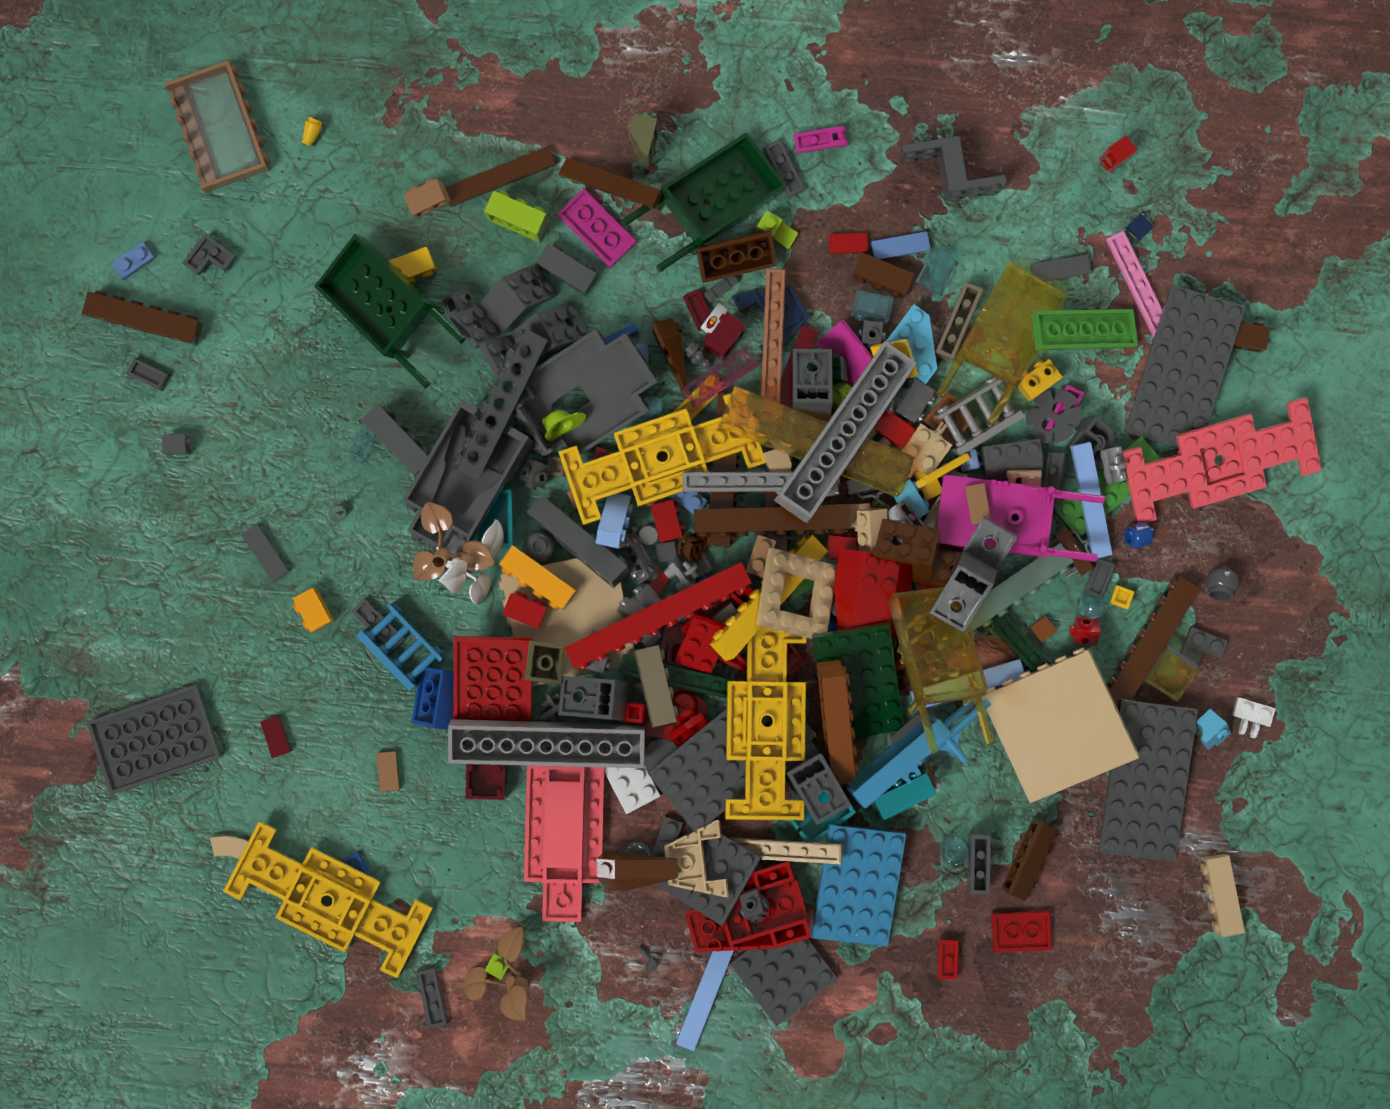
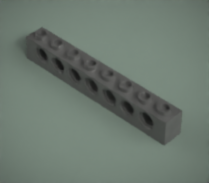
M522 328L516 334L515 344L506 354V363L499 368L497 372L498 379L495 384L493 383L488 391L490 395L487 401L482 403L479 410L481 413L478 419H474L471 425L472 431L469 436L465 437L462 443L463 449L461 453H458L454 459V469L476 480H479L548 341L528 329ZM526 345L528 347V353L527 355L523 356L521 354V349L523 346ZM518 363L520 369L517 373H514L512 367ZM506 381L511 383V388L508 391L504 390V383ZM498 398L502 399V406L500 408L495 407V401ZM489 416H493L494 422L488 426L486 419ZM484 433V442L478 443V436ZM475 451L476 458L473 461H470L469 454L470 452Z

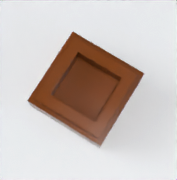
M1046 616L1029 627L1041 643L1057 632Z

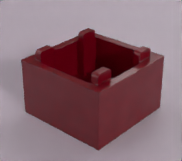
M729 312L726 315L722 314L719 317L720 322L713 332H708L704 336L706 339L704 347L721 362L725 360L746 333V325Z
M466 764L465 799H506L507 765Z

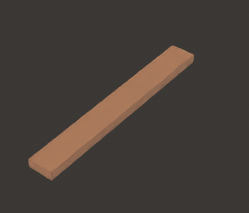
M766 268L760 422L779 423L786 269Z

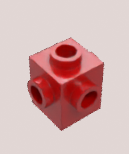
M1075 617L1074 624L1070 625L1069 635L1073 637V644L1097 646L1100 635L1099 620Z

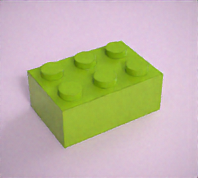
M493 191L484 210L488 221L540 243L549 224L548 217L544 213L545 210L538 206L532 208L522 199L517 198L514 200L509 198L510 195L506 192L499 191L498 193Z

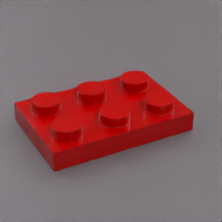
M694 614L676 653L674 662L711 674L719 654L710 643L714 640L713 635L718 630H723L726 624Z

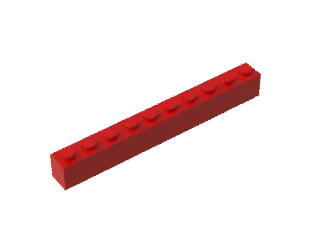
M742 562L564 648L574 669L578 667L579 670L590 666L589 662L594 659L599 662L607 658V653L612 650L617 653L625 649V644L632 642L634 645L644 640L643 635L648 633L650 636L661 632L660 627L666 624L669 628L679 623L677 619L683 616L686 619L696 614L695 610L701 607L703 610L714 606L713 602L718 599L723 602L731 598L730 593L735 591L741 593L748 590L751 580Z

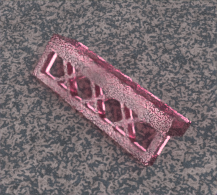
M741 348L681 389L692 407L695 408L758 367L759 363L756 359L750 360L744 348ZM739 354H741L746 362L742 366L734 365L735 358ZM721 366L730 367L728 376L719 375ZM706 376L715 377L713 386L704 385ZM692 386L700 387L699 395L693 398L688 390Z

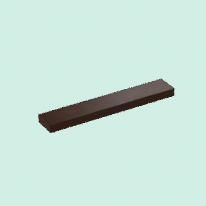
M549 146L445 187L451 200L450 206L453 207L555 166L556 163Z
M567 157L559 172V175L563 178L654 210L663 193L660 189Z

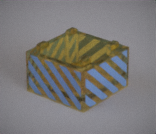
M1166 644L1144 681L1175 701H1178L1200 672L1199 665Z

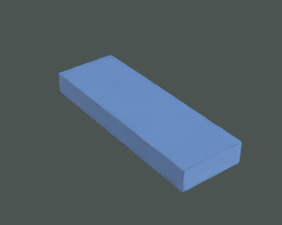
M927 231L871 241L873 257L880 260L931 250Z

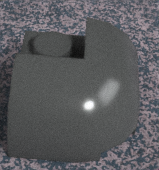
M1094 415L1083 420L1075 428L1077 432L1067 446L1071 449L1070 446L1091 442L1095 466L1101 470L1103 467L1101 450L1114 447V432Z

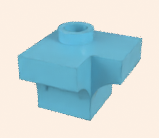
M1211 709L1196 721L1198 728L1203 732L1201 741L1208 750L1214 745L1218 747L1231 734L1228 724Z

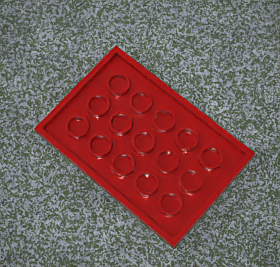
M454 636V720L532 721V681L525 680L529 641H533V638Z

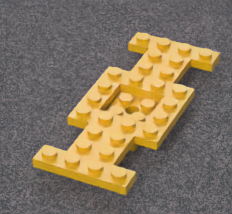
M739 390L723 396L728 415L696 426H692L687 409H683L615 432L613 434L619 452L586 463H582L577 446L559 451L583 525L601 520L596 504L597 500L629 489L633 490L638 507L683 492V472H708L706 463L741 451L747 469L766 464L742 391ZM661 451L666 452L668 455V459L665 462L657 460V454Z
M761 627L747 643V681H727L726 760L746 761L745 799H725V819L804 820L803 800H785V761H805L806 682H786L787 643L805 644L806 638ZM766 715L772 718V724L769 727L763 726L761 722L762 718ZM746 716H747V741H746Z
M259 821L223 892L241 900L249 884H252L282 899L283 903L275 918L343 952H346L354 935L387 951L388 954L380 970L398 978L433 907L415 899L406 916L373 899L381 881L313 847L310 848L303 864L270 848L269 845L277 829ZM328 895L332 898L330 906H325L322 903L323 896Z

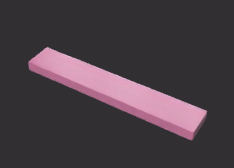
M1122 231L1107 238L1106 242L1154 338L1162 308L1125 232Z

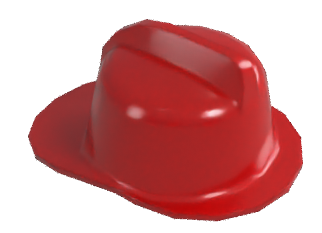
M673 689L674 698L671 700L673 706L677 707L679 716L676 720L684 724L691 716L700 712L707 718L708 708L702 699L686 689Z

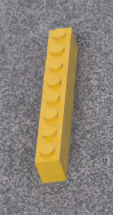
M814 535L801 537L796 542L797 547L794 550L788 551L789 553L818 561L828 552ZM785 573L781 604L804 578ZM762 586L759 589H755L749 595L750 599L747 603L744 602L738 607V613L735 616H731L725 622V628L718 630L713 635L714 640L710 645L725 661L734 659L761 628V626L756 625Z

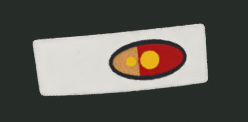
M718 303L701 326V329L706 333H712L720 322L719 317L722 314H726L728 308Z

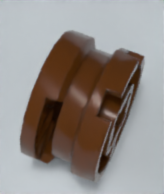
M692 532L684 534L678 544L679 556L687 558L692 562L700 560L706 550L705 538L698 537V535L696 536Z

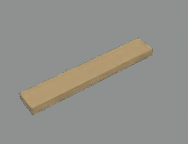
M730 837L731 840L762 857V860L827 864L843 863L842 843Z

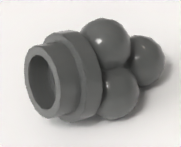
M693 340L683 350L686 354L685 357L689 358V362L692 365L700 363L702 368H710L712 362L710 358L706 357L707 349L700 347L701 344Z

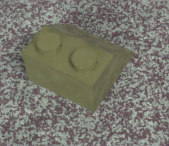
M529 641L525 680L561 685L565 658L564 647L566 646Z

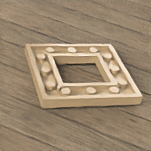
M769 548L756 625L812 639L811 635L826 633L834 592L833 585L836 565ZM785 573L814 581L809 617L780 610Z

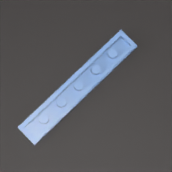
M1091 442L1070 446L1079 493L1101 495ZM1081 501L1091 553L1098 554L1097 558L1112 555L1103 504Z
M1016 659L910 691L914 708L917 711L980 692L993 686L1002 685V682L1011 678L1015 681L1020 679L1019 675L1024 673L1021 660Z
M714 951L711 953L676 1041L677 1045L692 1051L695 1050L733 951Z

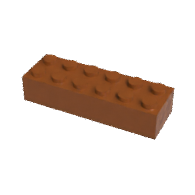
M840 660L818 662L817 672L826 762L839 784L856 782L855 775L858 774V767L854 758L857 755L855 745H853L855 734L851 725L853 714L849 705L851 704V694L848 692V686H850L849 675L846 672V667L842 666Z

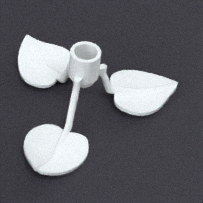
M498 520L494 521L482 538V544L490 550L492 555H495L500 550L504 539L503 529ZM462 555L455 557L452 561H448L445 567L449 569L439 581L449 591L457 593L464 586L466 575L471 577L474 582L469 588V596L475 604L480 605L490 590V576L486 573H481L477 578L466 571L467 563L460 560Z

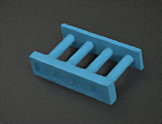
M389 603L387 607L391 612L371 631L361 630L356 637L408 691H412L417 686L415 683L416 677L436 658L440 662L445 659L442 656L444 652L437 645L433 646L402 614L404 611L399 605ZM397 617L404 626L384 645L381 644L379 646L374 641L376 636ZM411 631L418 639L397 659H392L388 655L390 653L389 650L405 634ZM424 645L431 653L416 668L406 674L401 669L403 667L402 664Z

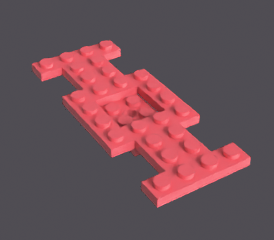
M1303 397L1286 402L1290 421L1255 431L1252 415L1246 414L1178 434L1176 439L1179 451L1176 455L1146 464L1144 463L1141 447L1138 446L1122 451L1123 461L1127 465L1125 474L1136 523H1148L1157 520L1153 502L1188 492L1190 505L1195 509L1265 488L1267 486L1263 469L1297 459L1300 475L1302 476L1321 471L1308 398ZM1222 455V462L1216 465L1214 462L1216 456Z

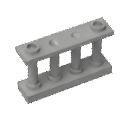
M994 375L985 381L986 384L953 404L937 409L938 413L933 415L934 419L943 418L956 441V446L951 448L954 455H963L1025 417L1021 410L1011 409L998 384L1005 381L1004 377H996ZM990 389L993 390L1005 412L1003 414L1004 417L999 420L995 419L982 395ZM973 399L977 400L988 421V426L984 429L978 427L966 403ZM958 408L972 431V436L967 439L962 437L950 413Z

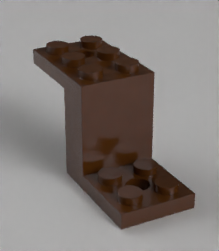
M882 519L873 556L911 564L913 582L944 588L951 576L950 570L954 567L961 552L941 548L940 530ZM894 538H901L903 542L900 545H894L892 540Z

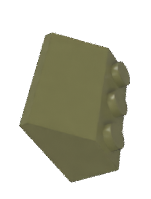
M634 114V118L630 119L628 123L629 141H631L632 149L645 170L650 171L658 139L657 119Z

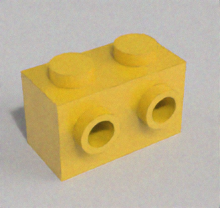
M1050 359L1046 362L1043 360L1039 361L1033 366L1035 370L1030 373L1025 371L1018 377L1019 381L1016 383V386L1028 402L1063 378Z

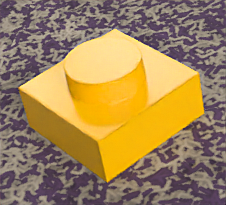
M1115 585L1109 603L1128 610L1134 591Z

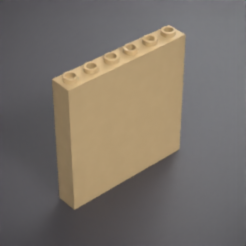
M577 558L542 566L577 591L564 610L561 608L555 610L548 605L549 600L543 597L540 599L532 593L534 591L533 588L530 586L525 588L516 582L518 578L513 574L510 577L507 574H501V579L498 580L500 590H504L505 598H502L504 608L510 593L516 594L517 591L526 594V599L534 601L536 598L545 602L544 606L548 608L540 629L506 617L508 628H512L513 635L510 636L511 638H533V641L568 646L591 635L592 629L599 631L624 619L617 611L620 607L619 602L624 599L621 582L613 589ZM627 643L625 644L626 648L617 653L614 650L608 652L610 655L609 659L612 660L609 670L620 668L623 653L635 656V646ZM565 650L562 676L579 677L597 673L587 668L579 670L577 667L574 669ZM532 681V686L546 684Z
M1084 647L1073 651V656L1066 658V655L1055 659L1056 663L1050 666L1048 663L1037 667L1038 671L1024 672L1019 675L1020 679L1015 681L1012 678L1002 682V686L995 689L993 686L984 690L985 694L981 696L982 701L987 699L991 703L986 710L1030 803L1139 758V753L1090 649L1084 650Z

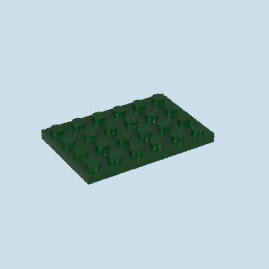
M889 622L811 635L816 669L818 662L840 660L842 666L846 667L850 681L848 692L851 694V704L849 705L853 714L851 725L854 729L855 738L894 732L903 727Z

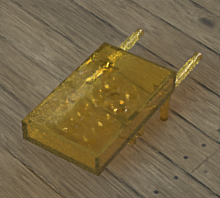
M1008 262L957 352L949 372L936 393L937 396L944 397L964 359L1007 383L1002 390L1003 394L987 422L989 426L993 427L1014 388H1017L1022 382L1038 352L1035 351L1031 312L1060 310L1068 295L1013 263Z
M944 587L894 593L888 600L899 640L897 651L902 654L900 661L901 664L906 666L914 695V701L908 708V712L914 713L916 710L919 711L931 754L938 753L939 751L926 708L928 704L963 699V704L968 705L972 701L976 706L986 744H994L981 698L988 691V686L970 624L963 633L929 613ZM958 601L951 603L952 608L955 610L962 608V604Z

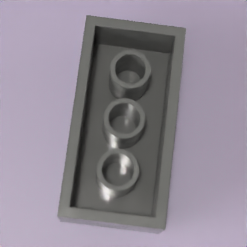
M377 404L361 421L414 476H417L430 451L425 447L421 448L420 445L422 443L412 433L408 434L407 431L409 429L398 419L396 421L393 419L395 415L385 405L381 407Z

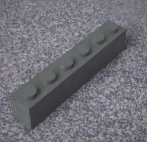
M542 495L527 511L530 520L552 536L554 540L613 589L629 573L628 563L620 556L617 558L609 546L595 544L597 536L593 533L588 534L580 522L577 521L575 523L571 520V515L565 510H559L557 504L551 498L547 500Z

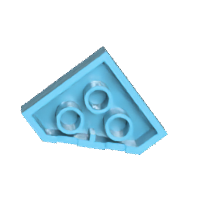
M913 304L886 342L908 339L918 371V375L911 377V379H918L926 384L937 370L930 316Z

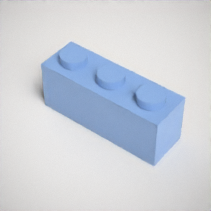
M618 493L607 497L597 530L595 544L619 548L620 541L624 542L626 535L624 528H628L630 517H627V515L631 516L633 504H630L631 496Z

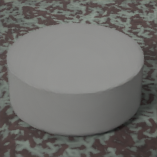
M645 526L639 532V539L644 545H653L658 539V533L655 528Z

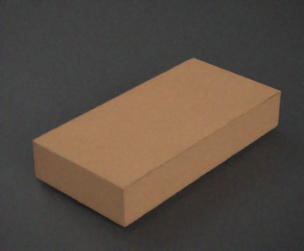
M985 484L965 486L971 524H979L983 516L991 520Z
M397 751L376 753L380 792L400 790Z

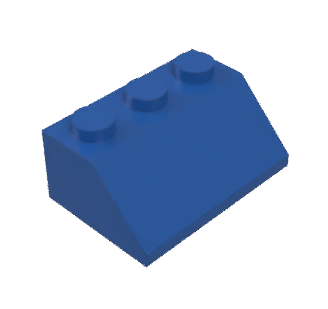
M427 667L419 674L411 723L448 730L450 721L454 720V671Z

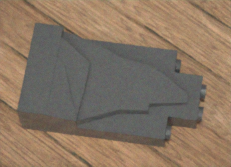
M463 399L460 400L403 499L404 502L408 503L406 505L407 508L414 512L419 510L408 528V531L412 533L411 537L419 542L422 540L429 543L428 547L435 551L439 532L432 534L424 529L421 523V512L427 502H432L445 507L452 514V525L448 530H442L441 548H447L456 532V536L464 541L468 538L474 540L507 481L512 480L534 444V441L528 436L505 425L479 480L454 469V459L458 453H461L463 449L462 443L465 437L470 435L474 419H478L481 413L479 408ZM489 416L486 419V424L488 426L493 424L494 418ZM484 433L478 436V443L484 442ZM475 451L469 454V460L473 461L476 458Z

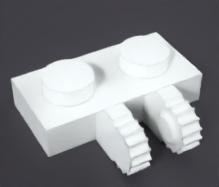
M1236 697L1231 716L1242 719L1239 727V734L1242 735L1247 730L1248 721L1253 722L1250 737L1256 738L1260 725L1271 727L1275 708Z

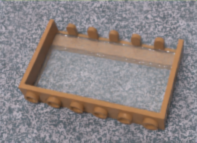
M229 60L164 83L170 92L171 104L176 109L177 121L182 126L183 138L188 143L189 155L195 163L196 175L201 180L202 185L200 187L205 193L262 172L270 171L268 164H271L268 154L264 153L262 149L264 142L262 137L258 136L256 132L258 125L255 118H251L249 113L252 111L249 101L244 99L243 94H246L243 84L239 83L237 79L240 76L236 65L232 66Z

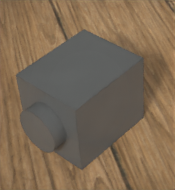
M162 435V454L167 456L191 455L193 440L190 439L189 435Z

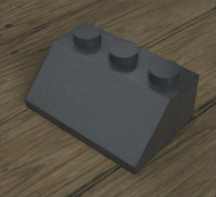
M1040 439L985 446L980 449L984 480L1008 481L1006 477L1007 470L1043 471ZM1016 478V483L1020 482L1021 478Z

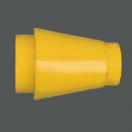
M308 117V120H305L302 143L313 146V143L323 129V122Z

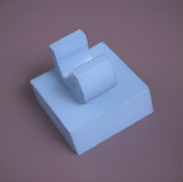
M976 449L966 452L970 460L960 465L962 472L980 468L979 466L983 464L978 462L977 456L981 455L980 452H976Z

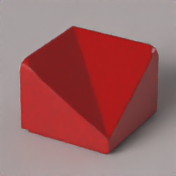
M626 702L625 722L648 723L649 713L646 703Z

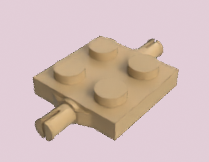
M942 421L935 431L920 424L899 453V456L910 465L905 474H903L908 479L913 476L916 470L926 475L935 471L953 446L942 437V433L948 427Z

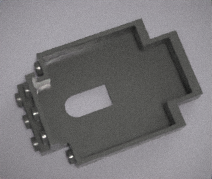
M597 327L533 369L523 389V392H527L528 396L516 403L511 415L516 422L519 421L522 425L521 430L523 434L534 441L532 447L536 453H540L542 456L548 455L557 446L562 444V450L577 446L581 455L648 412L650 407L641 395V392L657 383L659 379L628 331L607 343ZM580 385L590 401L571 414L584 413L586 420L574 430L563 434L555 440L547 441L545 439L547 431L542 424V419L553 412V404L557 399Z

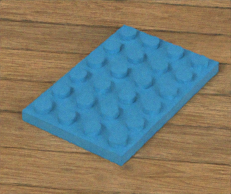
M829 823L826 843L843 844V863H822L812 926V938L888 946L906 839L905 832Z

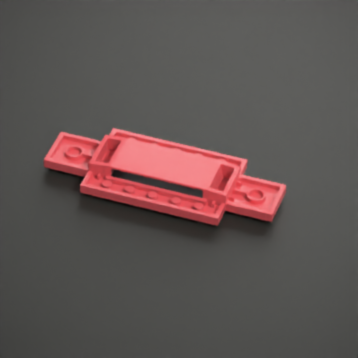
M527 765L524 882H543L542 921L581 922L582 883H600L597 878L596 858L603 852L604 767ZM583 804H584V822H583ZM582 844H583V862H582Z

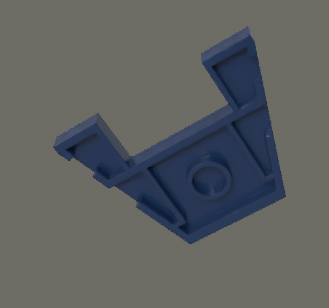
M785 285L782 347L809 318L791 285ZM765 290L736 294L731 297L739 312L757 303L764 314ZM762 344V345L759 346V348H760V350H761L762 353H763V344Z

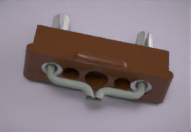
M1064 525L1053 534L1055 539L1049 542L1050 547L1048 548H1053L1061 543L1065 550L1083 552L1072 534H1075L1081 543H1085L1084 548L1086 552L1090 553L1087 548L1089 545L1088 541L1082 540L1076 531H1069ZM1072 559L1074 567L1065 572L1064 576L1069 578L1077 572L1082 576L1089 571H1093L1091 561Z

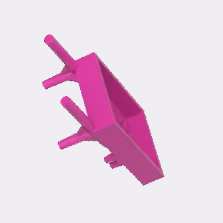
M951 475L943 476L936 528L940 530L941 545L962 548L966 546L978 524H971L965 486L984 483L991 520L1018 535V538L1008 552L1009 554L1046 558L1048 555L1097 562L1098 554L1048 548L1054 498L1104 504L1105 496L1056 490L1052 486L1048 488L993 479L984 480ZM1017 515L1018 521H1013L1011 516ZM989 538L985 541V544L988 547H994L996 541Z

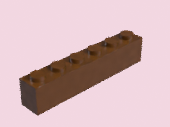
M95 290V293H87L82 314L87 317L196 346L198 344L203 326L198 321V317L192 315L182 317L179 316V312L168 310L167 313L161 311L162 308L150 305V308L145 307L142 302L132 300L131 303L126 302L125 298L114 295L113 298L107 297V293Z

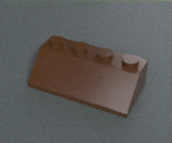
M771 230L696 247V258L703 283L777 266Z
M1034 818L1032 819L1001 888L1002 890L1025 901L1027 897H1031L1034 891L1033 883L1035 879H1039L1042 873L1041 865L1043 861H1047L1050 855L1049 847L1057 839V829Z

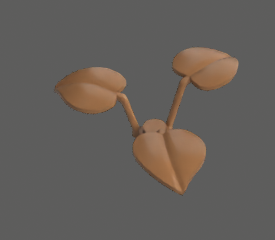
M427 502L421 512V523L428 533L439 532L435 553L423 550L415 555L413 559L414 580L423 581L439 577L444 572L447 562L452 561L459 555H462L460 560L467 563V569L470 571H481L489 566H493L494 559L490 550L478 541H467L463 544V551L450 555L447 549L441 548L442 530H448L452 525V514L445 507L432 502Z
M522 927L506 932L498 942V954L504 957V962L513 971L514 975L508 976L505 982L487 979L488 972L484 971V968L476 967L468 972L463 981V992L470 1000H479L485 995L487 991L486 983L507 986L508 994L502 997L500 1008L506 1017L513 1020H527L528 997L526 990L528 988V981L526 978L520 977L521 973L517 972L510 963L515 962L522 952L524 940Z

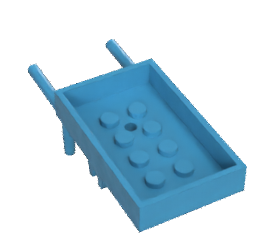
M975 695L943 722L928 714L923 717L924 720L897 743L891 744L856 774V782L846 783L844 785L845 789L866 809L899 779L902 778L910 784L912 782L909 779L911 772H914L917 776L921 775L917 766L924 763L929 755L938 750L946 751L951 758L957 756L963 764L966 763L969 759L958 747L959 732L985 711L991 703L985 699L950 730H948L949 726L979 702Z

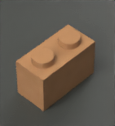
M435 178L428 179L420 187L410 188L408 193L403 195L411 215L416 218H420L451 203L444 183Z
M760 535L757 536L746 569L748 574L764 578L768 549H775L777 541Z

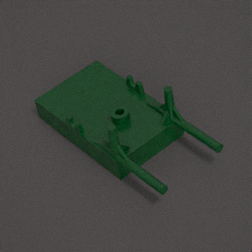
M747 132L661 187L660 190L663 193L656 208L662 210L666 205L693 242L656 265L659 272L690 252L692 255H696V247L705 245L730 227L734 228L740 221L743 222L748 215L782 194L787 187L786 183ZM640 207L621 220L622 224L627 226L650 211L651 208Z
M354 234L314 287L383 356L395 358L424 388H428L430 382L407 360L411 356L410 353L401 348L429 313L460 344L465 342L466 338L443 316L445 313L444 308L432 304L408 280L409 277L402 274L399 268L393 266L365 237Z

